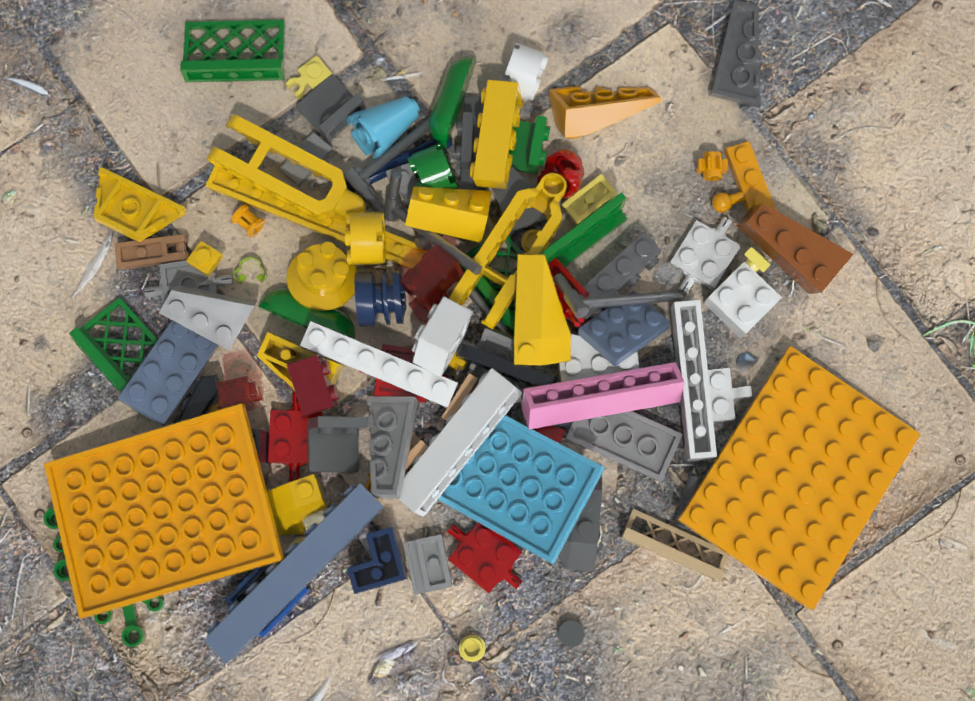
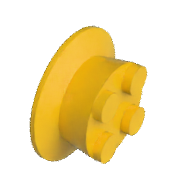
M332 242L315 244L298 254L290 263L286 276L287 287L293 298L301 305L319 311L333 310L345 305L354 296L355 273L358 270L356 265H348L347 255Z

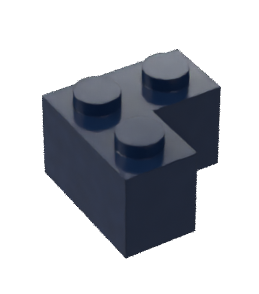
M389 527L366 534L373 561L347 568L353 593L359 594L407 580L408 577L394 528Z

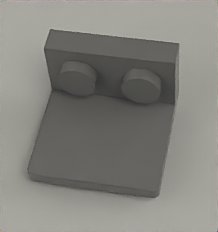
M334 75L326 78L296 105V109L328 143L348 127V116L354 112L366 109L362 98L357 93L353 96Z
M317 416L307 419L308 472H358L359 430L368 428V417Z

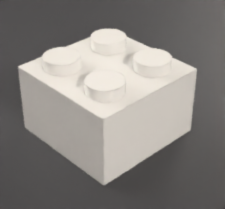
M743 262L707 298L704 304L741 339L782 297L750 266Z
M443 297L439 305L434 304L427 318L429 320L427 324H422L415 336L417 340L412 348V351L415 352L413 363L441 377L465 337L472 311L446 297Z

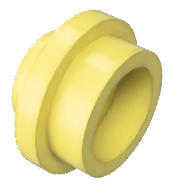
M467 635L459 644V653L466 661H478L485 653V643L477 635Z

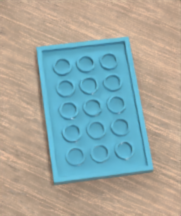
M504 416L438 500L554 564L605 468L532 429H528L527 426Z

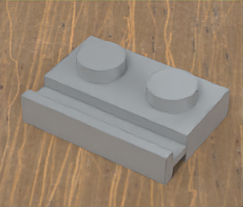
M442 534L404 542L414 595L453 587Z

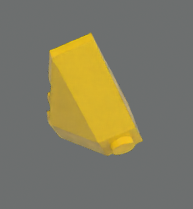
M315 474L267 491L278 535H304L305 531L312 524L316 523L319 525L326 518L323 514L328 509L318 476Z

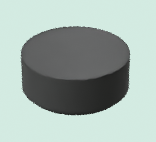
M567 620L560 625L558 638L563 645L576 647L584 640L585 631L579 622Z

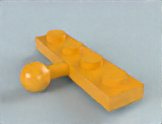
M750 141L726 148L724 154L726 159H728V164L739 192L731 195L723 192L716 194L712 199L713 209L719 213H725L730 210L733 204L743 201L747 212L752 206L762 203L776 210Z

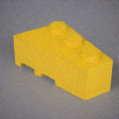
M414 186L405 226L482 243L492 191Z
M267 332L257 357L294 390L287 364L321 354L304 348L300 344L276 333ZM323 356V359H327L331 367V374H329L331 385L336 384L344 364Z

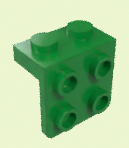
M537 115L536 123L520 121L519 127H514V130H516V146L514 150H509V154H512L513 160L511 167L516 171L538 175L539 165L544 166L546 150H542L543 141L549 140L551 126H546L547 117Z

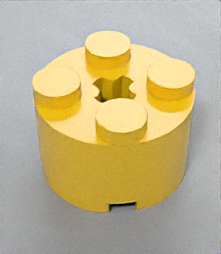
M346 213V226L350 230H345V245L351 247V249H347L348 265L385 263L384 213Z

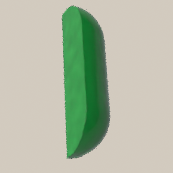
M474 56L460 57L449 65L429 118V131L432 137L436 140L437 144L441 143L442 147L446 149L476 65V57Z
M282 287L271 290L262 298L258 305L259 308L306 329L311 321L355 340V326L346 313L337 308L327 311L307 308L293 298L288 288Z

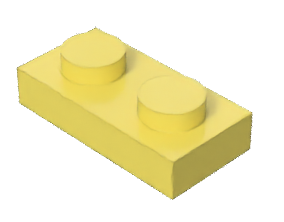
M600 174L574 196L565 201L561 207L572 221L578 225L608 201L616 197L617 192L606 178Z

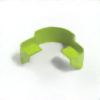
M246 257L239 262V267L234 271L233 275L236 278V274L242 269L241 265L248 260L258 261L260 268L264 272L265 270L258 259ZM266 272L265 276L260 273L256 278L262 283L268 275ZM241 274L236 279L242 283L247 277Z

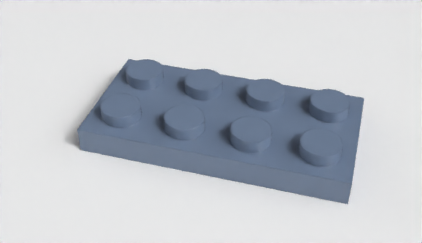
M172 320L126 385L118 400L165 427L219 345Z

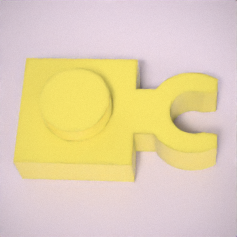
M316 55L297 70L300 77L289 79L286 85L288 89L295 85L300 87L294 93L296 99L304 96L308 87L313 91L332 73Z
M751 247L744 254L748 258L745 262L755 272L759 269L765 272L772 265L754 247Z

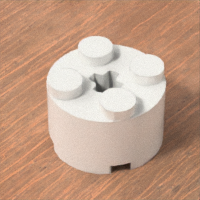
M515 42L502 81L518 82L522 99L533 101L541 81L537 77H541L549 56L544 55V52Z

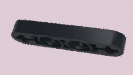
M461 343L456 354L457 358L489 371L493 368L500 375L531 387L554 384L557 381L547 374L523 365H514V362L467 344Z

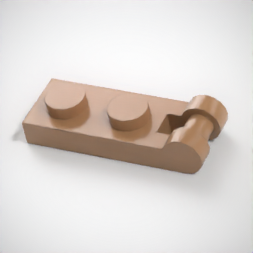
M183 234L150 238L141 242L114 243L118 270L156 266L184 261L189 258V252H186L188 237ZM168 246H176V253H169Z

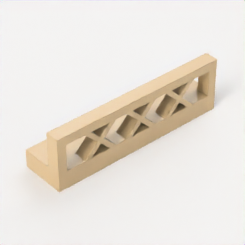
M632 509L620 537L621 539L714 581L721 582L725 573L723 569L729 557L728 554L709 542ZM635 517L646 521L649 532L641 534L631 529ZM651 523L659 526V528L653 530ZM662 529L668 530L674 542L667 545L658 542L654 532ZM675 534L683 537V539L677 541ZM686 540L694 542L698 553L691 556L683 553L679 543ZM699 545H701V546H703V547H705V548H708V549H707V550H704V551H701ZM710 551L721 554L722 557L718 567L707 564L703 554Z

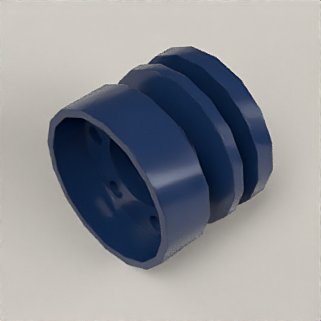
M400 269L393 270V282H389L387 270L382 272L381 283H376L372 271L355 273V303L359 327L377 326L378 314H383L386 324L391 325V313H395L397 324H404V315L407 309L406 289Z

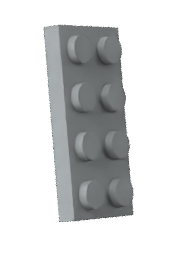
M628 411L573 421L565 440L661 483L683 434L635 412Z

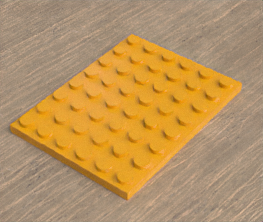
M789 346L677 520L808 610L813 611L913 448L920 433L792 346Z
M241 403L44 463L79 619L284 560L245 404Z

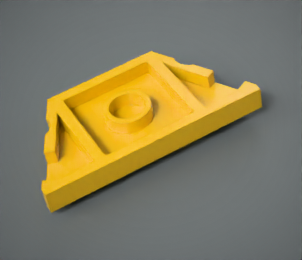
M100 167L98 172L100 177L99 187L96 190L97 203L93 216L96 222L141 242L186 214L187 211L184 206Z

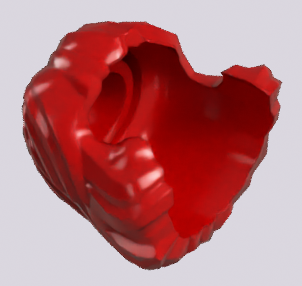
M558 149L548 156L545 170H542L537 178V185L546 174L556 173L561 175L566 181L567 187L562 198L574 196L579 191L584 176L582 159L573 151Z

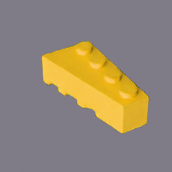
M488 80L487 88H483L481 94V103L484 104L483 113L478 115L477 126L480 128L479 138L476 137L474 140V153L477 154L476 161L471 163L470 177L473 178L478 187L507 189L513 161L509 150H514L516 146V130H514V127H519L521 117L519 114L520 108H523L524 100L522 99L518 82Z

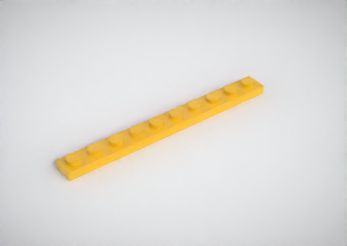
M214 166L205 185L207 189L345 244V230H350L346 226L345 219L335 215L318 221ZM385 231L386 261L441 282L446 267L432 250L422 251L417 248L414 242Z

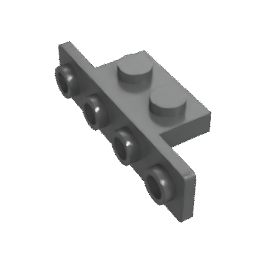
M477 96L465 97L463 121L458 120L457 136H462V145H457L456 160L461 161L460 189L486 191V187L476 186L473 178L470 177L471 163L476 161L477 154L474 153V140L476 137L479 138L480 128L477 126L478 115L483 113L484 104L481 103V97Z

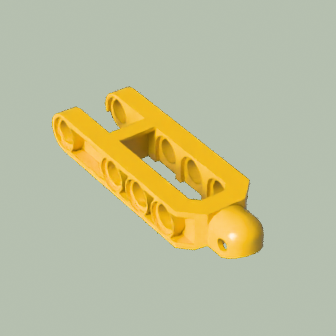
M232 114L226 127L245 136L247 141L258 146L250 162L246 163L217 147H212L206 157L216 167L318 221L335 215L346 220V213L366 211L364 200L347 189L341 169L240 116ZM268 152L273 155L277 153L290 160L292 165L296 166L298 164L311 171L315 177L318 178L320 176L332 182L333 186L326 198L316 200L259 170L258 168Z
M556 173L546 174L536 188L520 190L516 193L473 259L482 266V271L475 275L467 269L449 300L463 306L483 275L502 286L494 300L493 307L481 322L492 330L496 327L516 296L517 270L508 278L489 265L525 209L533 207L546 215L547 223L542 231H538L536 234V239L528 253L524 254L539 255L547 248L561 226L562 214L559 202L564 196L567 187L566 181L561 175Z

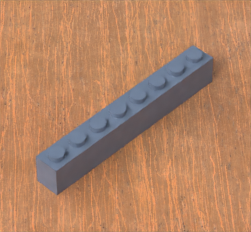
M361 483L357 487L354 484L350 486L342 495L345 499L338 506L335 503L331 505L323 514L326 518L319 525L316 523L312 524L304 533L306 538L300 544L297 542L293 543L284 553L287 557L280 564L278 562L273 563L265 571L267 577L261 583L258 581L254 582L245 592L248 596L241 603L238 600L235 601L226 610L228 616L221 623L218 620L215 621L206 630L208 636L204 641L226 664L230 663L384 509V506Z

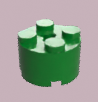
M441 143L413 153L412 157L407 158L416 178L420 177V180L416 182L418 187L459 189L448 159L444 155Z

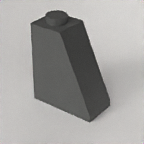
M511 167L507 189L491 188L501 216L518 191L533 188L513 167ZM533 207L525 209L509 236L513 237L530 229L546 225V215Z

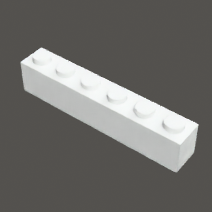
M700 300L674 302L670 309L676 364L684 379L680 406L686 461L710 460L717 457L701 302Z
M311 321L300 344L304 348L445 407L449 406L458 385L457 382L443 376L439 377L426 369Z
M493 368L480 378L476 389L463 399L460 409L447 419L444 429L440 434L435 435L431 439L429 448L423 455L415 459L412 465L413 468L404 476L399 500L414 513L423 517L427 514L522 395L523 392Z

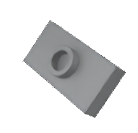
M314 132L299 147L322 160H325L333 151L332 147ZM287 160L280 168V171L298 187L312 174L311 171L298 164L296 166L292 165L290 160Z

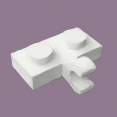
M730 368L708 370L713 422L734 421L733 400L750 399L752 397L751 386L732 388Z

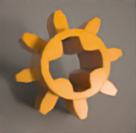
M721 152L703 153V159H698L697 174H703V180L719 181L722 179V174H727L728 159H722Z

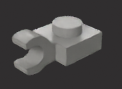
M409 163L385 171L389 184L392 172H400L402 174L399 194L401 193L407 210L409 209L412 195L411 189L414 186L418 187Z

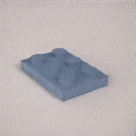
M649 303L611 306L581 326L578 335L616 367L668 330L671 322Z

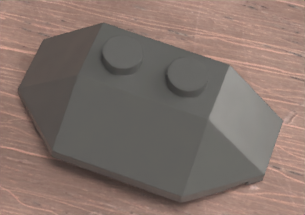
M602 475L558 555V558L567 569L594 572L599 537Z

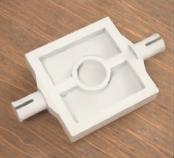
M722 217L716 229L709 228L696 220L670 262L672 267L681 271L685 276L684 281L678 288V290L683 291V294H688L694 282L715 290L741 245L725 235L727 229L732 224L730 219L726 222L727 218Z

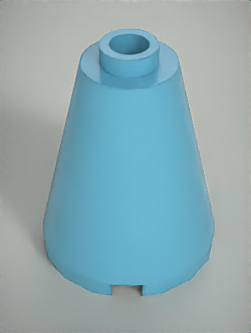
M405 96L354 112L348 116L347 123L348 126L352 124L354 127V131L351 134L359 148L367 156L372 154V159L375 160L418 119L420 109L414 99H409Z

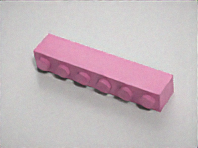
M676 362L526 388L523 389L522 411L528 429L678 403L681 401L684 379Z

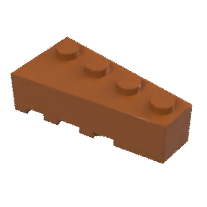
M764 203L752 206L736 225L808 294L822 293L853 256V253Z

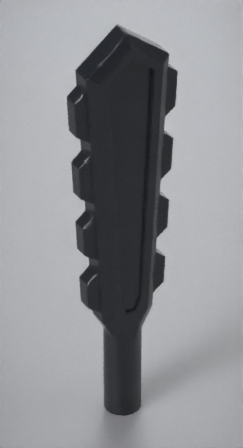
M217 375L203 376L194 382L190 389L192 394L190 398L185 399L181 406L183 411L180 415L176 416L173 424L210 413L209 408L211 405H216L221 398L220 392L222 387Z

